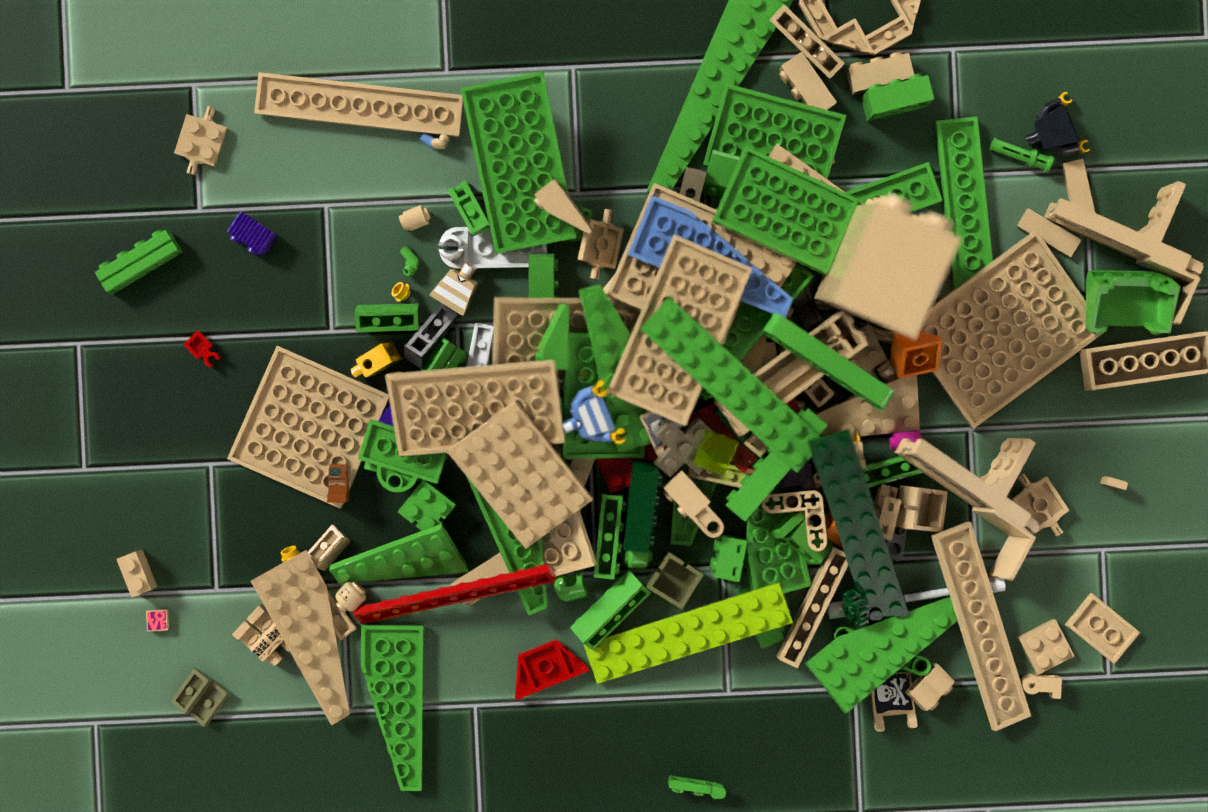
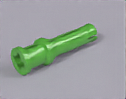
M997 138L993 139L989 149L1023 161L1027 167L1033 166L1042 169L1046 174L1049 172L1054 160L1053 155L1046 156L1038 153L1036 149L1029 151ZM1003 147L1019 152V154L1005 150Z

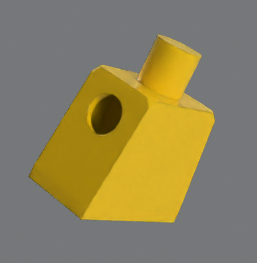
M393 342L382 343L357 358L356 362L358 365L351 368V372L356 379L362 376L371 377L398 363L402 358Z

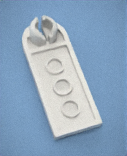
M454 227L447 230L439 242L440 247L458 246V250L439 249L444 263L454 269H462L465 263L472 265L476 269L529 268V253H547V244L495 254L490 228L473 237L468 227Z

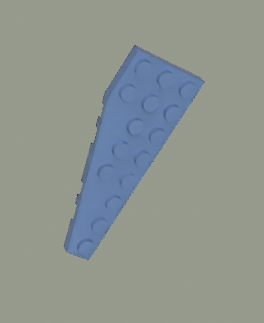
M653 195L651 196L629 250V256L660 268L673 235H676L753 268L739 300L771 314L776 313L784 318L786 317L793 300L786 292L766 277L707 224L701 221L692 211Z

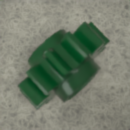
M856 589L844 592L841 599L844 602L842 603V609L845 616L850 622L854 621L855 626H862L868 623L870 616L867 614L869 606L866 599L860 593L857 594Z

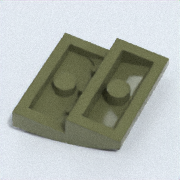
M194 668L170 702L184 714H189L203 727H206L231 693L208 675Z

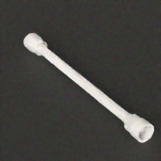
M988 577L993 593L1005 591L1004 579ZM947 588L935 591L930 590V592L906 594L903 597L905 603L949 596ZM843 601L829 603L827 607L829 619L846 617L842 609Z

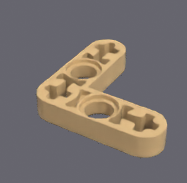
M811 490L770 494L762 501L763 509L768 513L805 510L809 547L814 551H821L826 547L827 536L823 498L819 492ZM805 494L804 499L811 498V494H815V497H819V501L816 502L815 506H812L810 502H806V507H801L802 500L800 495ZM779 496H784L783 505L785 509H780L781 505H775L774 509L770 510V507L765 505V502H769V498H773L774 501H780ZM789 496L798 498L799 502L796 507L790 508L787 506L786 500ZM812 515L821 517L822 521L819 526L813 527L809 523ZM823 528V533L819 532V538L823 539L824 542L817 548L815 544L811 543V540H815V533L810 534V529L819 530Z

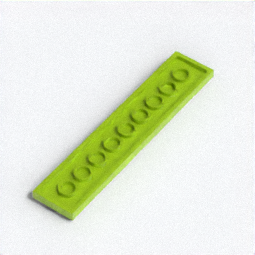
M780 582L607 636L593 651L586 645L584 647L596 682L599 684L793 623Z

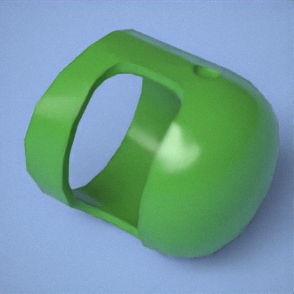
M583 569L575 571V574L572 575L562 574L556 576L554 589L560 600L568 602L588 596L582 573Z

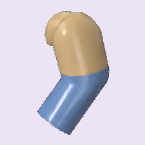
M423 133L420 138L422 142L433 149H445L450 142V138L445 134H441L438 139L428 133Z

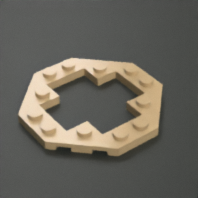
M799 0L798 5L813 32L821 41L875 56L912 34L921 0H890L899 17L866 36L856 18L837 28L822 0Z

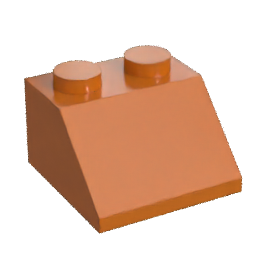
M919 331L916 339L893 332L890 363L898 378L902 379L937 371L939 369L942 338L923 331Z

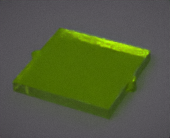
M707 430L693 464L705 468L708 472L713 471L724 475L739 442L727 438L724 434L719 435Z

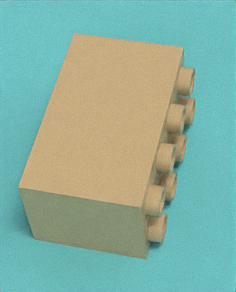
M889 194L887 197L880 196V199L875 197L873 200L867 199L865 204L856 206L827 275H821L812 297L841 311L844 310L850 315L884 330L916 339L961 238L950 234L954 223L946 218L933 213H929L928 216L924 214L910 216L909 213L913 205L903 199Z

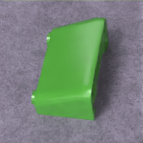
M1088 271L1086 277V328L1092 334H1102V332L1107 331L1108 326H1144L1153 335L1171 333L1180 286L1169 275L1157 271Z

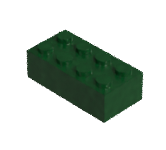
M633 458L623 533V550L648 553L649 546L654 544L653 533L657 521L656 507L659 506L660 497L659 488L657 487H661L662 470L658 468L653 460Z

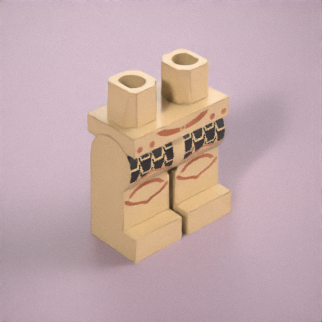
M263 604L259 605L232 634L237 640L242 641L262 662L267 660L273 666H277L284 658L277 651L280 646L287 652H290Z

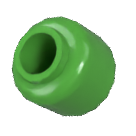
M622 548L621 561L629 569H645L653 559L652 550H649L648 553L625 551Z

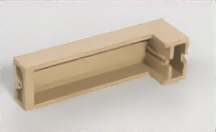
M844 310L832 315L808 333L846 359H849L868 345L865 334L859 329L856 331L852 325L854 323L852 316L847 312L845 313ZM787 349L753 373L757 379L785 404L824 375ZM718 401L714 402L721 413L727 417L730 422L729 424L738 436H742L750 431Z

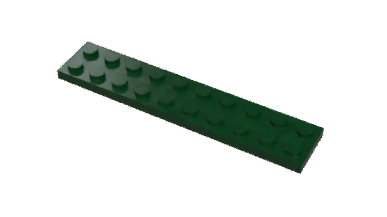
M850 429L809 440L808 444L857 592L866 599L869 606V612H867L870 616L868 625L870 626L895 616L903 617L909 615Z

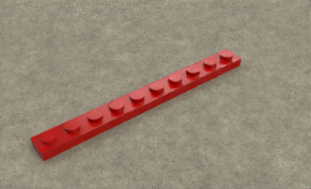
M549 564L538 565L531 569H520L513 573L480 578L477 581L468 583L462 582L455 586L440 587L437 590L422 591L419 594L404 595L392 600H382L379 603L364 604L353 611V616L361 624H367L556 582V574Z

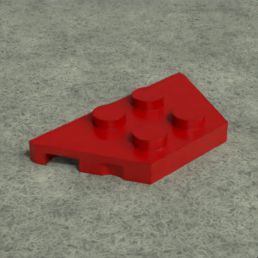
M556 638L518 654L515 699H521L590 671V669Z

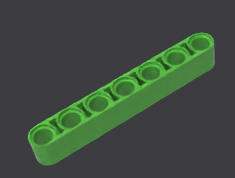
M774 313L765 326L763 333L767 337L874 408L884 411L895 394L890 387L783 316Z

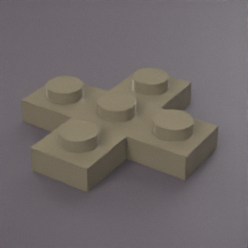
M699 417L684 431L668 419L655 433V436L668 448L654 463L669 477L684 463L699 475L713 461L700 446L714 432Z

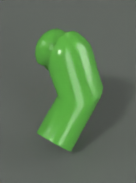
M405 246L399 252L406 259L403 274L410 277L416 274L419 260L411 249Z

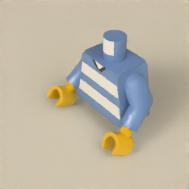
M600 380L596 386L584 388L576 394L571 401V406L568 407L571 418L562 422L565 434L577 430L578 435L586 440L597 442L614 441L617 444H621L627 439L618 436V434L625 432L624 429L620 428L615 433L613 432L615 427L602 397L606 395L608 388L605 390L599 388L603 386L604 381Z

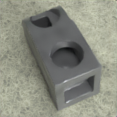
M895 527L892 541L885 539L892 561H902L907 528Z

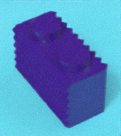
M242 211L239 212L227 230L231 234V240L239 245L242 242L249 246L247 250L256 256L259 253L265 256L278 237L277 234Z

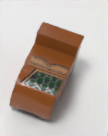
M330 464L327 503L349 502L348 465Z

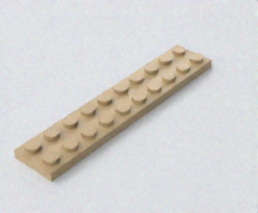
M259 72L254 114L460 137L463 98L462 95Z
M965 522L932 535L931 538L991 729L997 731L1030 717V710L971 522Z

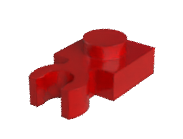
M199 330L183 344L196 359H200L203 356L204 363L208 367H213V364L210 362L211 356H214L217 360L221 359L218 353L210 350L214 345Z

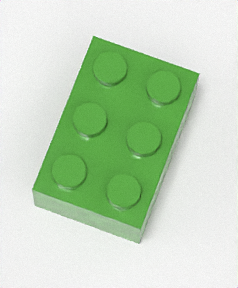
M920 73L910 76L909 80L906 81L895 79L886 86H881V84L872 85L869 87V90L865 91L861 100L868 122L927 107L934 100L929 75L922 76Z

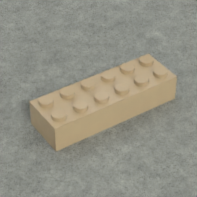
M1208 331L1082 349L1079 351L1085 391L1208 373Z

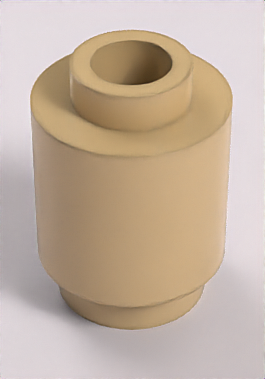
M422 205L404 211L399 216V219L405 231H413L429 224L431 215L427 207L423 208Z

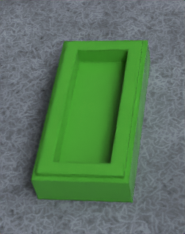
M805 510L792 511L770 530L772 537L784 538L805 519Z

